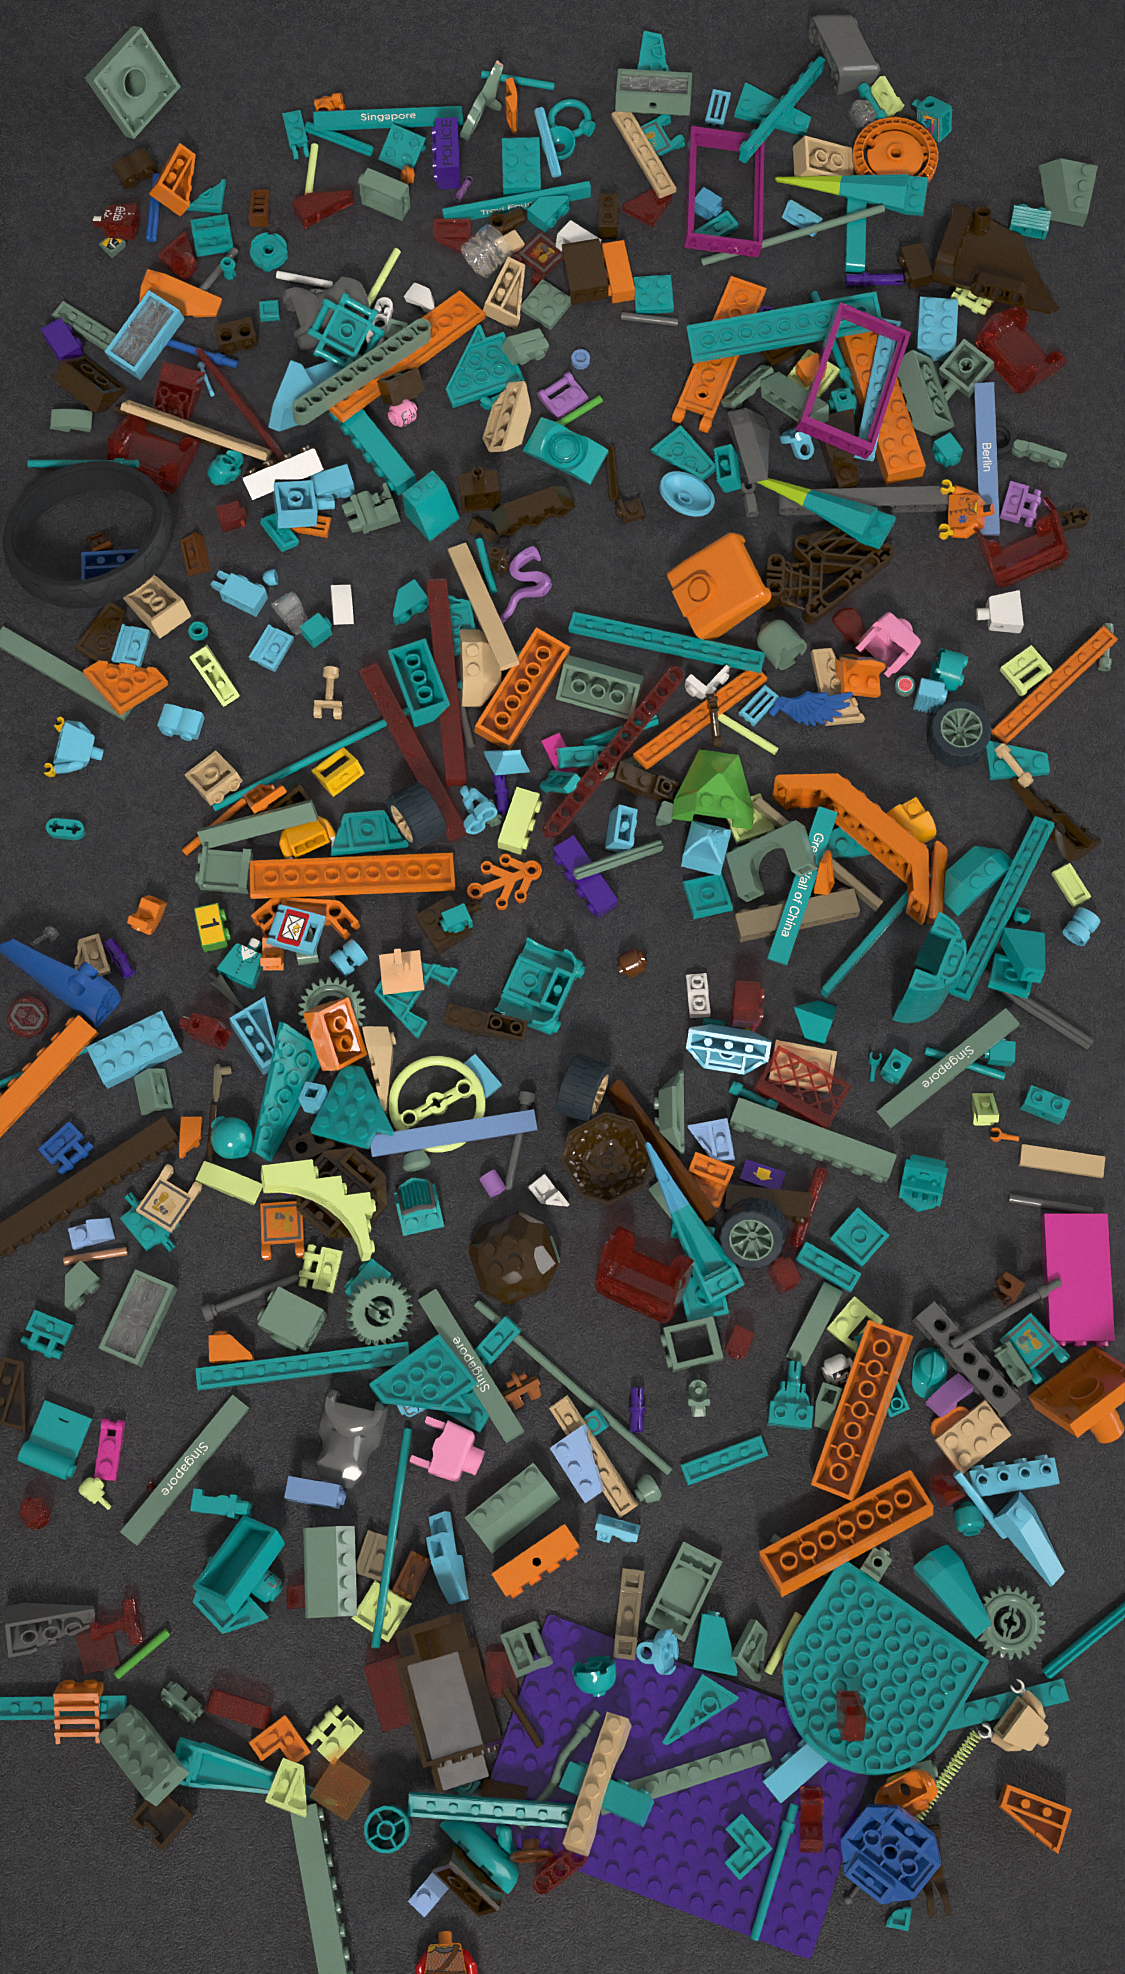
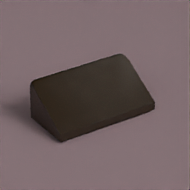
M484 1778L481 1797L526 1800L528 1787Z

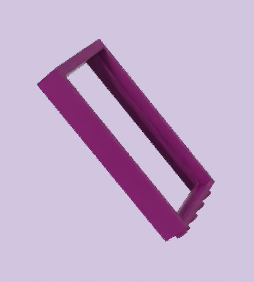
M691 126L687 144L684 248L759 257L763 243L765 141L754 153L753 241L694 233L697 146L739 151L741 144L749 139L750 134Z
M840 302L834 310L795 430L867 459L874 450L911 332L902 329V327L892 325L884 319L871 316L867 312L857 310L851 305ZM841 319L897 342L866 441L809 417Z

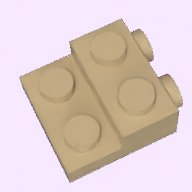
M214 751L184 774L187 780L210 805L220 803L224 799L225 794L229 791L237 790L242 782L236 770L217 751Z

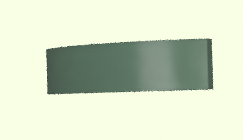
M826 1282L823 1283L786 1355L787 1358L795 1362H802V1366H806L843 1291Z

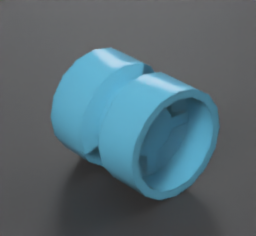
M1081 907L1078 908L1072 917V921L1068 922L1062 932L1072 943L1084 946L1089 940L1090 934L1094 933L1101 922L1093 912Z
M350 939L343 945L342 951L337 950L329 956L336 968L345 977L355 970L354 966H360L368 960L364 951L353 939Z

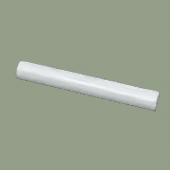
M277 271L276 273L277 279L329 288L333 285V281Z

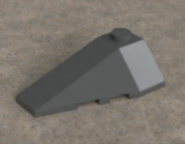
M747 408L727 412L728 431L748 483L768 480L770 430L765 417Z
M21 1603L2 1607L8 1658L34 1653L42 1645L47 1643L52 1645L57 1642L56 1639L65 1635L72 1636L95 1626L94 1606Z

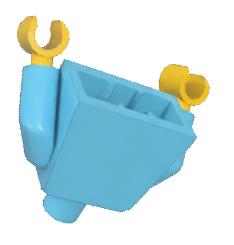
M58 717L57 721L61 724L54 725L56 730L60 732L53 760L55 766L45 763L44 767L51 768V770L44 772V774L48 777H54L56 774L80 770L87 766L90 758L101 761L104 749L93 746L95 736L91 734L82 722L65 721L62 717Z

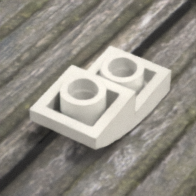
M331 585L333 625L354 624L351 585Z
M707 974L686 975L690 1018L710 1017Z

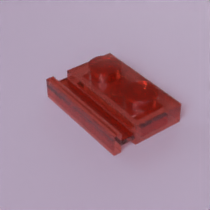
M485 1652V1678L491 1698H505L501 1691L506 1687H509L515 1698H518V1678L515 1676L507 1652Z

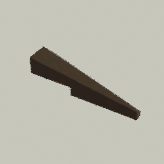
M1019 777L1012 779L1010 782L1011 786L1034 817L1037 816L1054 822L1055 826L1049 837L1068 862L1081 859L1101 843L1098 837L1096 839L1091 838L1085 833L1087 830L1085 827L1079 828L1069 815L1048 799L1041 800L1037 797L1035 789L1024 788L1017 781Z

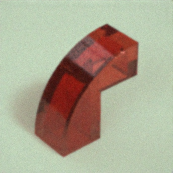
M800 1786V1852L822 1853V1818L824 1809L822 1786Z

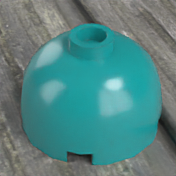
M593 1656L587 1658L588 1663L581 1665V1661L576 1662L572 1666V1674L575 1684L581 1691L592 1694L594 1697L604 1695L605 1691L614 1685L617 1676L614 1658L611 1661L610 1656Z

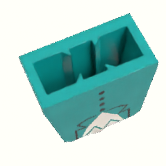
M251 938L246 947L239 943L235 944L218 966L219 974L254 991L262 966H260L262 955L258 953L262 943Z

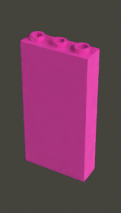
M1043 1214L1040 1218L1044 1285L1056 1278H1059L1062 1282L1060 1287L1049 1292V1296L1044 1298L1046 1330L1061 1347L1066 1346V1343H1074L1075 1347H1086L1087 1343H1095L1096 1347H1107L1109 1343L1115 1341L1108 1214Z

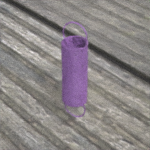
M465 179L455 196L462 199L472 182Z

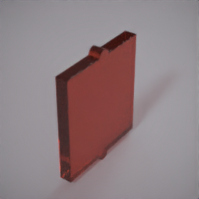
M112 1627L101 1630L93 1629L90 1633L76 1636L84 1675L96 1671L104 1672L107 1668L120 1665Z

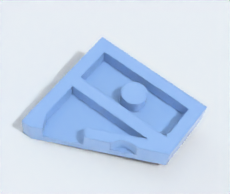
M727 1118L688 1125V1129L710 1158L721 1162L735 1160Z

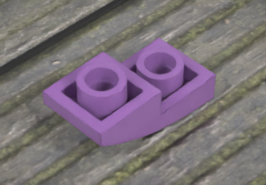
M958 1373L943 1384L926 1401V1405L941 1418L955 1409L958 1401L972 1393L974 1386Z

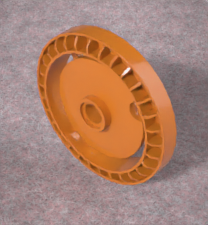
M888 117L869 124L858 135L853 149L852 163L856 175L909 174V176L916 175L922 164L927 163L924 170L916 177H928L930 182L935 174L938 163V149L934 138L922 125L906 118ZM867 144L872 148L870 150L868 149L867 153L868 163L872 171L867 166L863 155V151Z

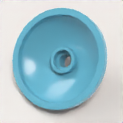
M680 471L669 472L663 476L659 488L663 499L672 509L681 514L693 517L704 516L712 510L715 504L713 492L708 485L692 474Z

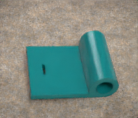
M45 1400L30 1438L23 1444L19 1452L18 1462L63 1480H67L68 1477L72 1478L77 1467L74 1464L92 1418Z

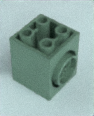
M278 1286L276 1291L272 1290L267 1300L269 1304L266 1310L262 1309L257 1318L259 1321L258 1325L263 1331L270 1334V1338L292 1350L298 1348L308 1353L327 1314L323 1309Z

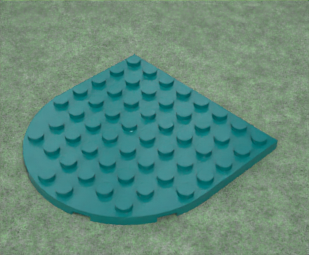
M846 1562L832 1571L789 1640L782 1664V1691L788 1714L796 1730L804 1741L822 1758L854 1773L865 1775L891 1774L920 1762L940 1744L989 1663V1660L854 1565Z

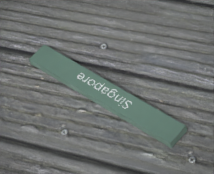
M1005 1008L877 1111L878 1115L891 1129L1020 1025L1019 1022Z
M435 1289L418 1299L438 1334L476 1380L477 1386L473 1388V1391L505 1443L524 1433L520 1423L438 1291Z
M234 1395L228 1399L120 1531L136 1546L142 1542L248 1412L249 1407Z

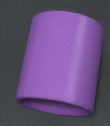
M496 1170L486 1173L479 1179L490 1198L506 1189Z

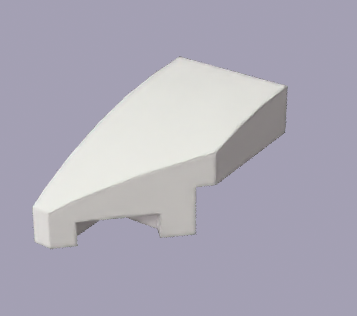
M413 283L404 296L406 302L421 306L422 310L427 313L435 309V300L430 289Z
M545 1174L528 1186V1189L541 1204L566 1207L570 1205Z

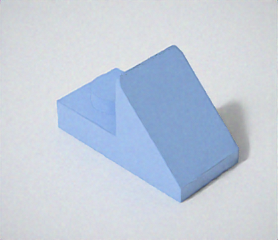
M110 1218L86 1220V1224L68 1229L74 1250L115 1239Z

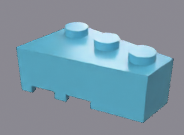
M264 997L229 1018L233 1030L263 1075L269 1072L276 1040Z

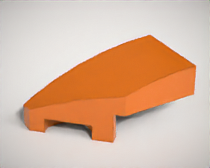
M181 1117L180 1158H184L189 1150L200 1145L199 1140L202 1136L203 1126L202 1117Z

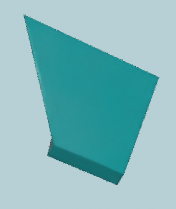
M819 1000L794 1006L805 1037L804 1039L824 1045L837 1007Z

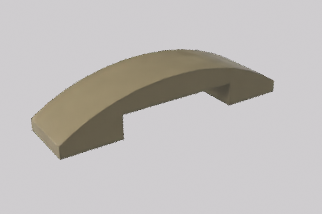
M625 1568L622 1570L613 1658L635 1660L644 1571Z

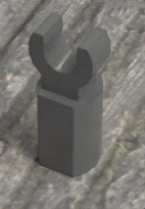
M744 483L741 484V493L744 495L743 500L747 517H755L759 514L756 494H754L755 483H751V489L749 490L745 488Z

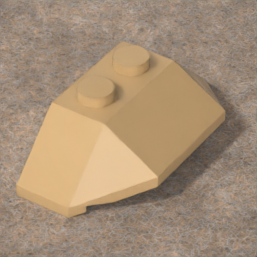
M524 381L509 382L505 387L506 389L492 405L483 435V441L490 452L507 451L522 444L531 413L527 386Z
M460 629L462 707H482L501 685V671L484 633L480 630Z

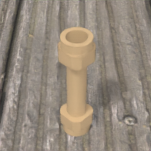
M1003 743L994 750L996 755L1000 759L1003 758L1019 777L1017 781L1025 788L1034 781L1030 773H1025L1009 753L1011 750Z

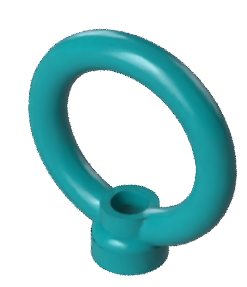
M562 100L556 103L549 111L547 118L549 128L557 126L555 124V116L561 109L576 107L583 112L584 119L580 122L579 128L572 131L574 137L576 138L582 134L589 137L595 129V122L591 121L590 109L579 100Z

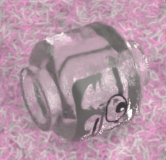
M857 100L852 104L849 116L857 128L864 129L869 124L875 122L876 111L868 100Z

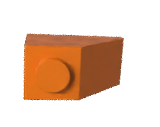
M227 1331L214 1332V1335H209V1362L212 1364L255 1361L254 1356L234 1337L227 1334Z

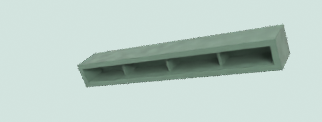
M738 1098L729 1123L736 1131L751 1132L755 1138L762 1140L764 1138L770 1139L777 1146L783 1147L786 1145L792 1147L791 1150L796 1153L803 1154L805 1152L811 1154V1157L818 1161L825 1159L837 1168H843L844 1166L851 1169V1172L856 1175L862 1176L866 1174L871 1176V1180L879 1183L887 1182L897 1156L888 1151L742 1098Z
M318 1803L307 1805L306 1818L291 1812L290 1814L318 1973L353 1974L352 1970H348L347 1961L350 1960L348 1946L344 1947L342 1938L346 1937L344 1923H340L338 1914L342 1913L339 1899H335L334 1890H337V1881L335 1876L331 1877L330 1867H333V1859L331 1853H327L326 1849L329 1837L327 1830H323L322 1821L325 1820L323 1807H319Z

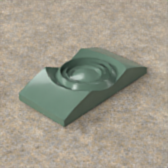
M683 1541L645 1622L660 1630L670 1629L672 1631L671 1634H675L677 1639L685 1642L723 1561Z

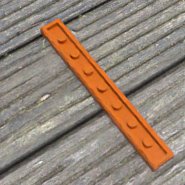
M1105 626L1101 627L992 729L991 734L1000 743L1007 745L1116 643L1118 638Z
M745 670L714 693L718 697V717L767 681L766 675L762 671L761 673ZM707 699L633 753V757L645 770L649 769L710 723Z

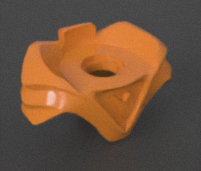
M913 1769L904 1771L886 1779V1783L878 1790L874 1803L899 1805L914 1817L929 1808L928 1803L937 1796V1787L932 1776L924 1770ZM904 1783L909 1786V1796L902 1793L901 1784Z

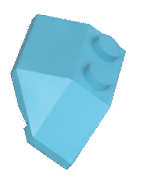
M709 1024L689 1028L686 1049L703 1068L745 1075L768 1062L771 1040L750 1030Z

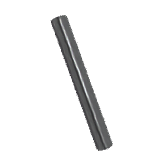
M1006 992L1002 993L1005 997L1082 1047L1088 1049L1092 1045L1094 1040L1031 998L1028 997L1026 999Z

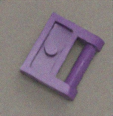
M570 372L565 373L563 378L545 390L541 389L537 392L541 402L557 421L588 401V396L577 384ZM566 384L570 386L568 389H566L553 399L550 400L548 398V396H550Z

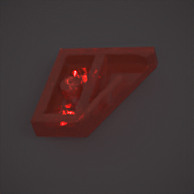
M433 219V240L468 256L471 254V219Z
M186 232L181 233L158 253L159 259L184 282L198 271Z

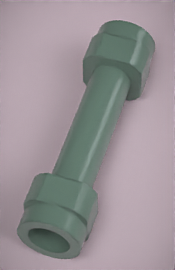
M1104 623L1101 625V627L1105 626L1114 634L1113 624ZM1110 648L1098 660V669L1100 671H1110L1111 669Z

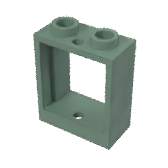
M367 168L365 173L361 174L358 181L362 204L403 221L410 208L408 185Z
M713 1316L663 1328V1334H660L662 1346H666L668 1355H665L667 1367H672L673 1372L722 1361L724 1358ZM705 1325L712 1355L677 1363L670 1333Z

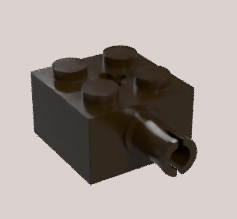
M475 466L471 472L467 471L458 474L462 513L492 510L500 505L497 470H484L480 466L476 470Z
M450 895L415 915L416 923L437 956L472 935L471 928L469 929L468 925L465 926L464 930L457 933L444 932L442 926H440V921L443 920L441 913L457 906ZM476 899L465 905L470 916L482 910Z

